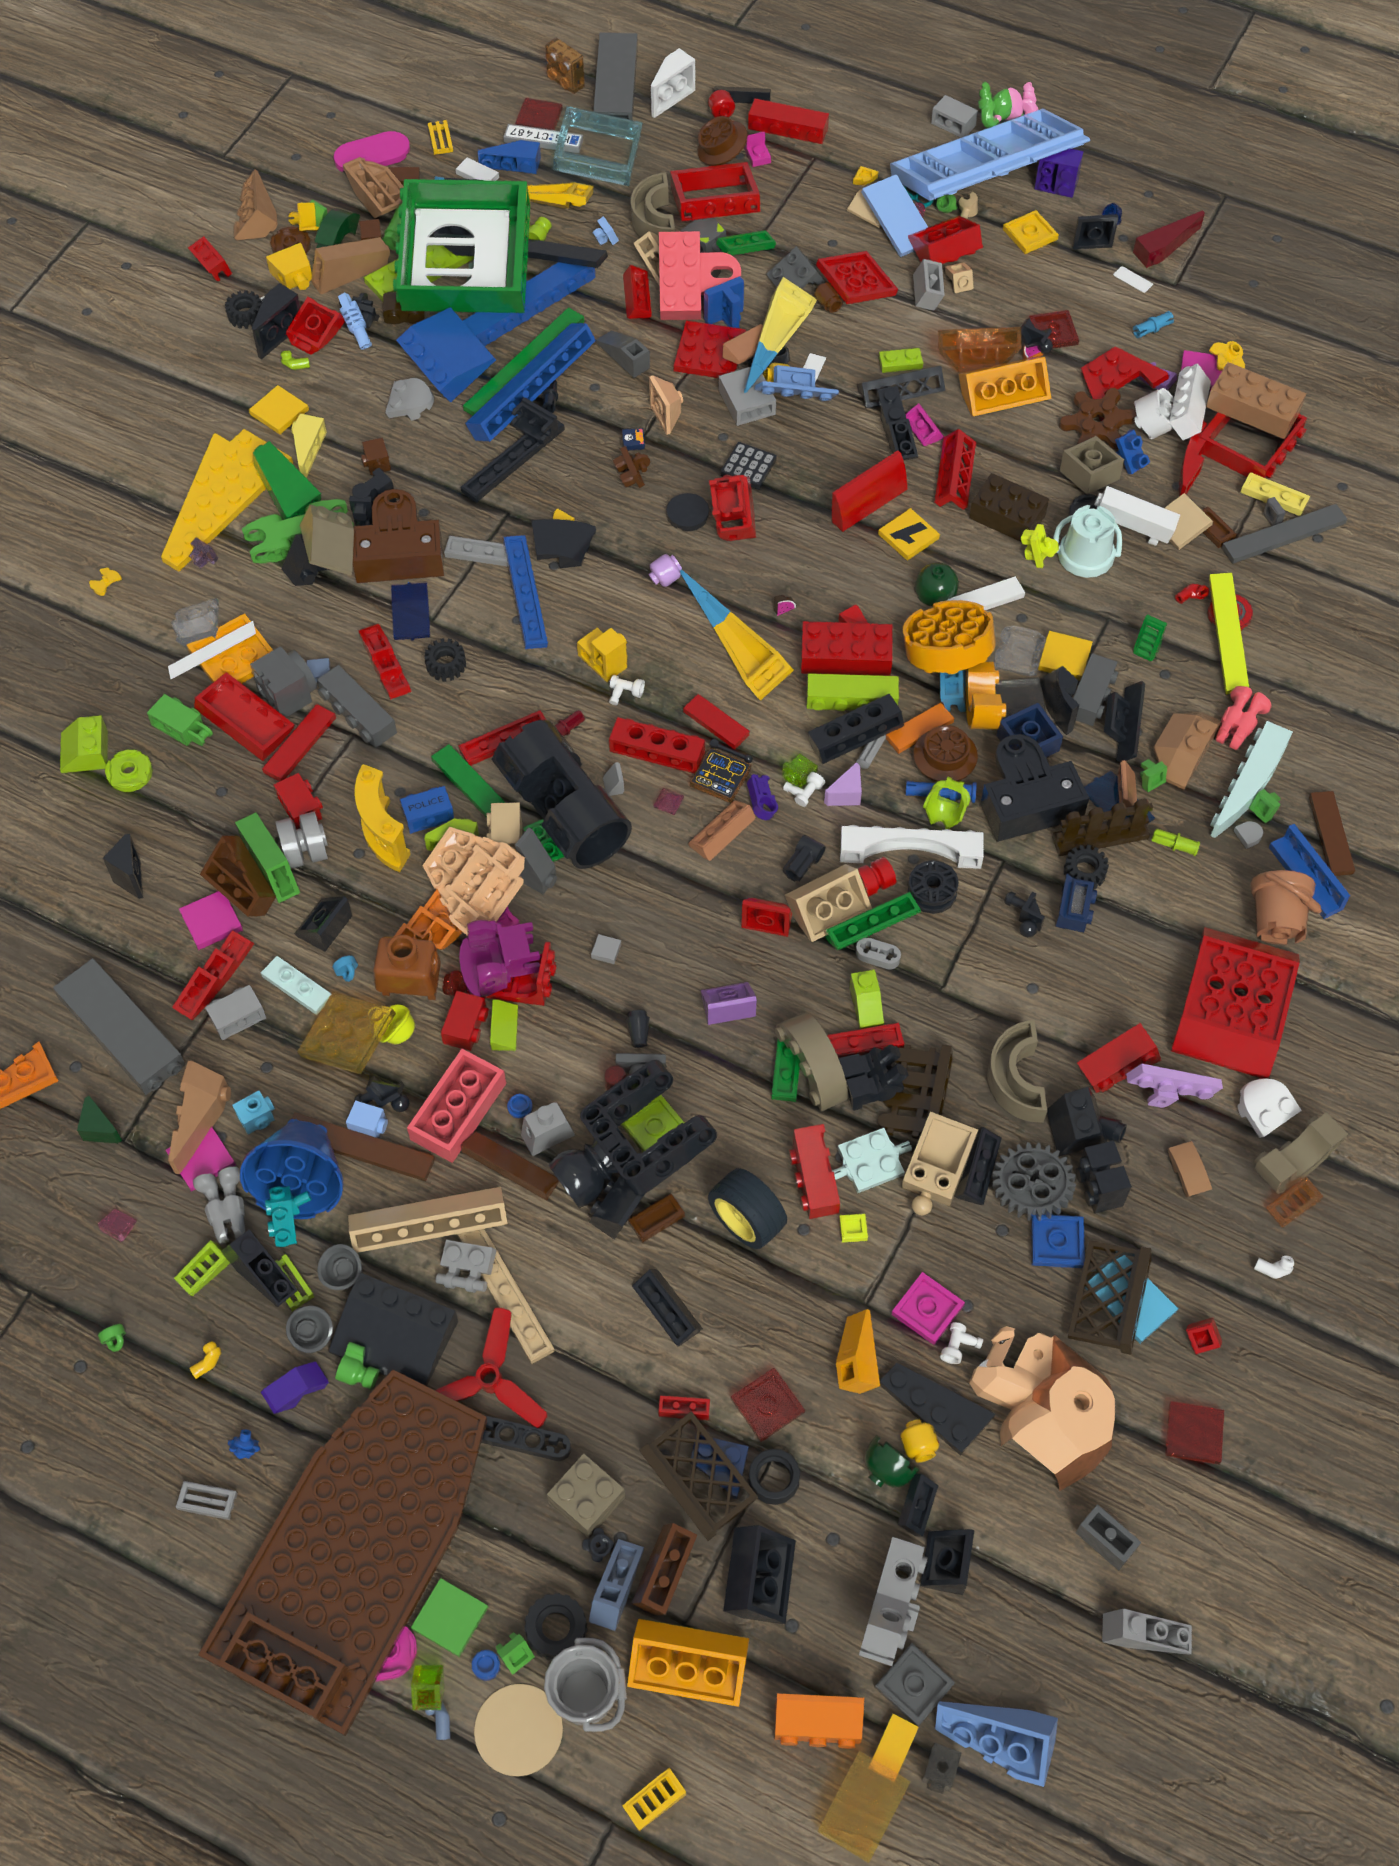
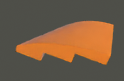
M436 889L425 906H420L407 924L403 923L395 936L407 935L413 939L430 940L435 944L436 949L443 950L463 932L451 922L449 918L450 912L447 906L442 905L440 901L441 895L438 889Z

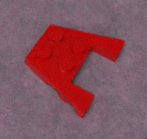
M1116 346L1081 368L1087 389L1092 399L1095 400L1103 398L1110 388L1118 390L1139 376L1152 388L1169 379L1166 371ZM1098 415L1099 420L1103 421L1104 418Z

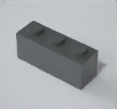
M1091 654L1073 697L1079 704L1076 721L1093 726L1096 718L1101 719L1105 709L1102 703L1103 701H1108V695L1112 691L1109 686L1110 684L1115 685L1119 674L1118 671H1115L1117 661Z

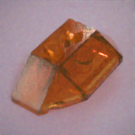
M1021 327L938 330V351L958 373L1008 363L1022 348Z

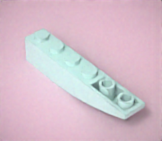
M1269 721L1266 722L1263 729L1258 728L1253 739L1256 741L1255 746L1250 744L1245 755L1248 760L1246 763L1241 762L1236 773L1240 776L1238 780L1233 778L1228 788V792H1231L1229 797L1224 796L1219 806V809H1222L1220 814L1216 813L1210 824V826L1214 827L1211 834L1212 837L1216 838L1249 809L1258 792L1266 787L1289 743L1293 731Z

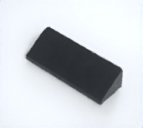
M714 86L713 92L726 90L730 93L735 103H753L754 99L770 101L771 89Z
M980 1127L977 1128L978 1132L954 1197L974 1204L984 1205L1002 1138L986 1128Z
M649 1269L632 1285L633 1289L677 1347L703 1329L657 1269Z

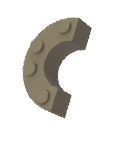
M666 172L647 177L632 192L631 221L635 232L640 237L649 231L657 234L658 237L659 232H675L673 215L663 214L656 210L661 206L669 204Z
M803 1012L777 1024L775 1028L777 1038L780 1042L784 1041L786 1047H790L794 1055L797 1054L801 1061L800 1068L803 1074L808 1077L810 1085L809 1097L814 1106L818 1105L822 1112L848 1099V1089L842 1066L828 1036L818 1021L810 1013Z
M1028 1020L1010 1027L996 1041L988 1066V1084L996 1101L1011 1115L1025 1121L1043 1123L1047 1113L1044 1087L1034 1086L1026 1082L1019 1075L1016 1067L1020 1060L1034 1055L1038 1040L1035 1020Z
M1327 1112L1319 1118L1316 1116L1312 1117L1304 1125L1306 1127L1305 1131L1293 1142L1288 1141L1279 1150L1275 1148L1268 1154L1264 1151L1254 1160L1256 1164L1255 1171L1277 1194L1287 1191L1309 1175L1348 1136V1133Z

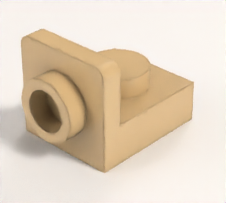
M963 262L945 267L946 275L953 282V291L955 293L974 288L973 272L967 264Z

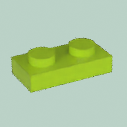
M920 348L879 352L882 373L923 369Z

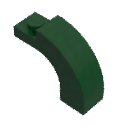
M339 208L332 209L324 217L314 241L317 243L316 248L341 244L344 236L348 233L356 235L360 215Z

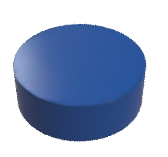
M491 1650L478 1652L472 1660V1670L480 1680H492L500 1671V1660L497 1654Z

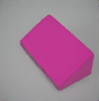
M919 403L905 414L906 419H909L912 431L923 446L944 438V435Z

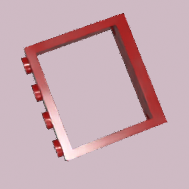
M748 162L670 171L671 191L681 221L760 212V192ZM745 184L748 192L685 199L683 193L686 191ZM684 212L691 213V216H685Z
M1218 412L1200 434L1199 438L1206 440L1202 453L1206 457L1245 477H1248L1251 472L1263 478L1271 479L1276 471V466L1282 465L1286 458V453L1294 449L1297 438L1301 439L1307 430L1304 428L1307 417L1301 414L1298 415L1289 430L1291 433L1265 466L1214 441L1231 419L1229 416Z

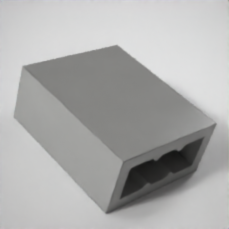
M751 367L719 376V392L737 426L776 415V399L774 395L762 394V391L755 390V385L766 381L763 374L744 393Z

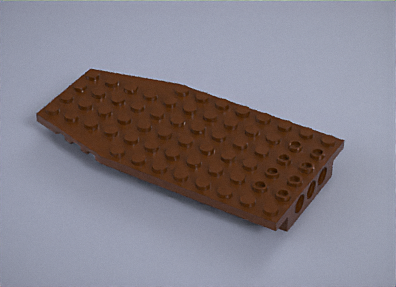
M392 1370L369 1394V1398L354 1410L344 1425L331 1435L330 1440L314 1453L198 1655L346 1736L458 1530L486 1427L487 1417Z

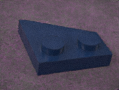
M700 1435V1440H706L704 1436ZM713 1438L741 1476H743L749 1446ZM695 1444L693 1445L691 1458H694ZM699 1444L697 1459L713 1460L714 1449L712 1446ZM717 1454L716 1461H722V1459ZM697 1463L696 1469L704 1472L710 1479L712 1465ZM716 1465L714 1480L729 1482V1468ZM734 1476L733 1482L740 1483ZM721 1486L728 1492V1486ZM732 1487L731 1497L733 1499H738L739 1487Z

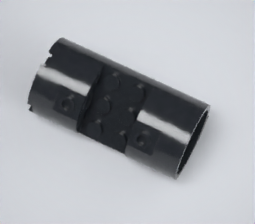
M538 720L526 724L522 727L524 731L512 739L509 736L505 742L499 743L491 760L513 789L525 801L530 802L544 820L541 826L566 859H569L576 868L587 869L597 866L608 860L622 848L631 834V822L602 786L592 783L591 779L581 769L580 757L551 721Z

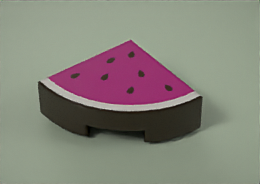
M784 595L774 597V612L777 616L797 608L792 597H785Z

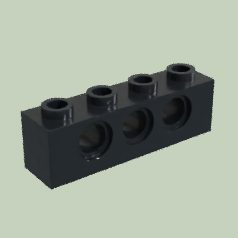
M887 694L808 731L810 744L821 763L825 764L903 727V715L892 696Z

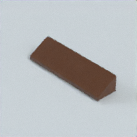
M474 1132L461 1145L462 1153L546 1201L559 1184V1180L554 1175L478 1132Z

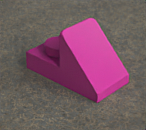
M765 132L748 135L744 150L752 167L771 163V155L765 145Z

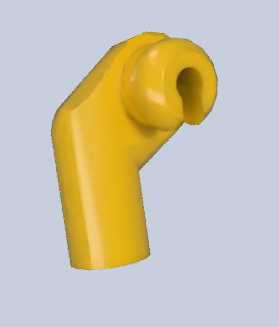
M214 1341L203 1346V1351L206 1354L204 1359L189 1368L195 1379L216 1366L221 1355V1349L217 1347Z

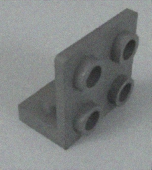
M797 246L767 273V276L776 287L783 277L801 289L809 282L812 285L816 283L818 286L822 283H827Z

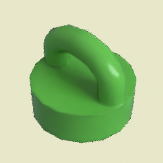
M952 194L937 198L936 206L938 210L944 213L957 210L956 197Z
M116 1324L99 1332L98 1337L101 1344H107L109 1350L116 1352L123 1347V1336L126 1332L122 1324ZM117 1339V1344L114 1345L113 1341Z

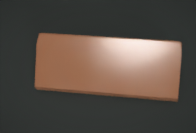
M760 324L725 342L723 345V358L740 364L754 357L763 325Z
M734 800L688 843L689 847L706 860L711 861L755 820L756 817L751 806Z

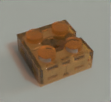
M557 37L545 45L546 59L548 61L547 76L573 94L584 88L583 55Z

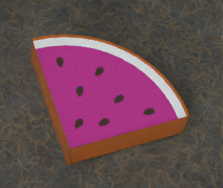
M1024 344L1023 359L1043 356L1037 346L1027 348Z

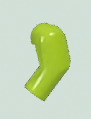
M291 351L281 352L282 359L280 360L292 370L310 368L308 357L295 359L292 357Z

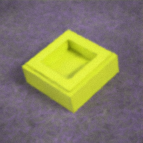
M865 1214L840 1215L842 1243L868 1241Z

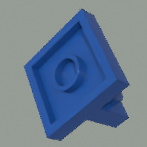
M740 276L704 291V321L707 324H713L723 320L727 327L739 328L740 312H743L744 281Z

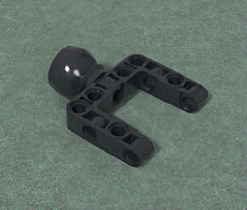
M659 1060L649 1061L584 1107L580 1113V1119L594 1137L593 1144L585 1143L584 1150L569 1149L563 1151L548 1164L579 1208L589 1205L597 1199L604 1187V1180H611L612 1173H620L630 1189L635 1194L642 1195L652 1190L715 1142L717 1132L706 1117L702 1115L694 1116L684 1124L681 1123L657 1140L658 1142L638 1154L619 1130L618 1126L671 1087L673 1076Z

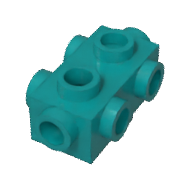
M290 1186L273 1187L269 1189L270 1199L265 1200L266 1214L272 1215L273 1220L268 1222L269 1237L275 1236L276 1247L297 1244L294 1215L300 1214L299 1206L312 1200L311 1195L308 1191H305L293 1197L290 1192Z

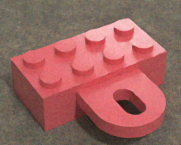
M700 231L659 232L660 320H701V295H704V291L739 276L741 277L740 264L736 258L727 253H700ZM716 269H728L732 271L733 275L729 278H714L711 272Z

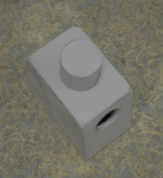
M557 1102L542 1106L537 1111L524 1117L521 1137L532 1156L575 1136Z

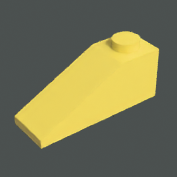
M299 414L297 421H294L292 424V434H294L299 470L307 478L327 431L324 418Z

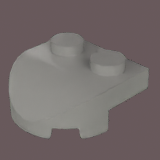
M418 378L394 381L385 413L389 418L408 415L411 421L419 419L422 411L426 408L428 410L431 409L434 403V395L427 384Z

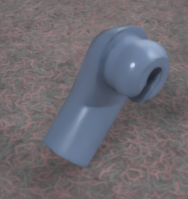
M435 1698V1700H432L435 1702H430L429 1699V1705L431 1703L440 1705L425 1707V1713L428 1716L435 1715L436 1740L450 1739V1716L443 1700Z

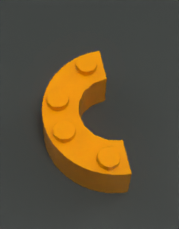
M983 662L966 669V718L969 729H998L1002 717H1006V703H1002L1000 694H995V684L999 683V670H995L994 662Z

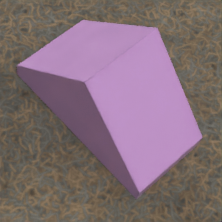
M855 763L825 790L824 803L827 806L860 805L862 791L860 765L858 763Z

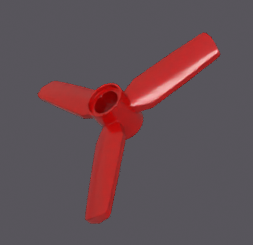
M495 1308L483 1352L484 1364L477 1369L476 1376H466L435 1391L457 1402L474 1396L481 1389L490 1394L495 1393L500 1402L534 1427L540 1428L547 1418V1412L512 1381L505 1380L499 1371L506 1357L512 1313L504 1308ZM490 1373L496 1374L493 1382L484 1383L486 1375Z

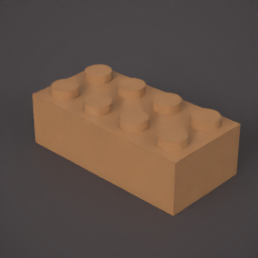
M1227 362L1210 391L1206 407L1285 439L1302 409L1307 393Z

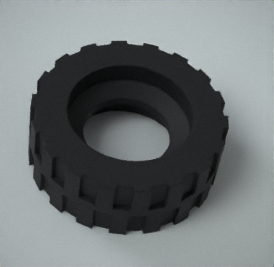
M555 1593L554 1595L547 1594L544 1595L545 1597L537 1599L535 1604L529 1608V1613L525 1618V1633L530 1647L533 1651L537 1652V1655L546 1657L547 1660L551 1661L562 1650L575 1646L574 1641L576 1638H586L587 1621L582 1607L579 1606L575 1599H571L566 1594L565 1596L560 1595V1593ZM552 1613L565 1615L570 1623L569 1633L559 1641L548 1639L542 1631L543 1621Z

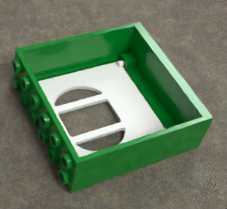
M404 179V188H400V200H403L402 206H399L401 224L397 225V234L400 237V242H396V254L399 255L398 260H395L397 279L393 280L397 303H400L402 311L442 312L451 307L454 312L525 313L531 208L527 181ZM458 226L468 230L474 238H434L429 236L442 227ZM427 246H475L474 268H425ZM426 276H468L471 278L461 286H436Z

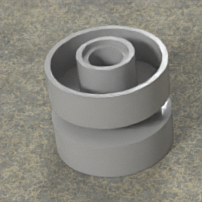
M315 811L299 816L300 829H296L291 818L275 821L284 856L288 860L291 869L304 865L303 852L305 851L308 852L313 863L328 859L325 846H328L322 823L318 824Z

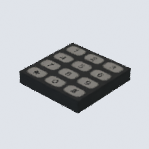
M738 442L723 466L721 476H749L751 487L760 490L777 460V455Z

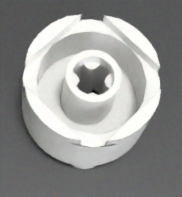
M1164 388L1134 401L1137 414L1134 418L1138 428H1143L1150 439H1154L1174 429L1169 423L1174 398Z

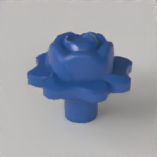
M247 1429L241 1430L240 1437H234L232 1440H228L227 1443L230 1446L229 1451L233 1452L238 1459L250 1458L255 1452L260 1451L259 1441L253 1440L251 1438V1431Z

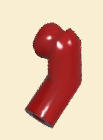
M1190 584L1177 593L1175 599L1180 604L1189 598L1204 599L1209 595V588L1205 585Z

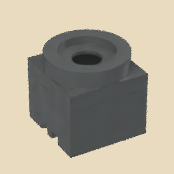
M280 646L250 664L258 692L264 699L267 698L270 706L275 705L273 708L284 717L290 716L312 702L310 693L317 689V684L308 665L295 650L286 653Z

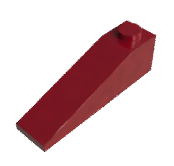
M1202 210L1137 237L1133 250L1134 255L1146 268L1164 261L1201 228L1205 212Z

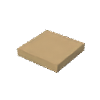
M1185 493L1164 508L1180 514L1175 532L1170 539V542L1178 550L1213 525V521Z

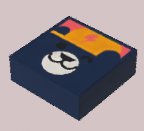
M643 428L622 430L623 447L626 446L628 450L645 449Z

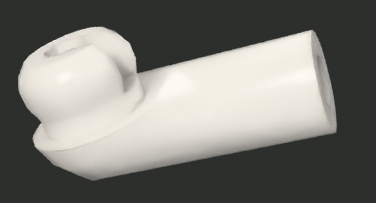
M1282 1256L1280 1261L1272 1264L1259 1258L1254 1270L1277 1279L1293 1271L1294 1260L1290 1256Z

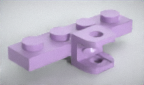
M1140 1064L1126 1074L1128 1083L1139 1085L1142 1088H1153L1154 1094L1147 1099L1148 1105L1160 1108L1167 1107L1179 1100L1178 1093L1180 1095L1197 1096L1200 1099H1209L1216 1092L1223 1089L1221 1079L1147 1064Z

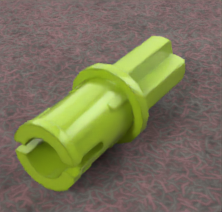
M1155 829L1152 835L1153 842L1171 847L1172 851L1176 849L1196 856L1200 846L1199 841L1182 837L1180 833L1176 835L1161 829Z

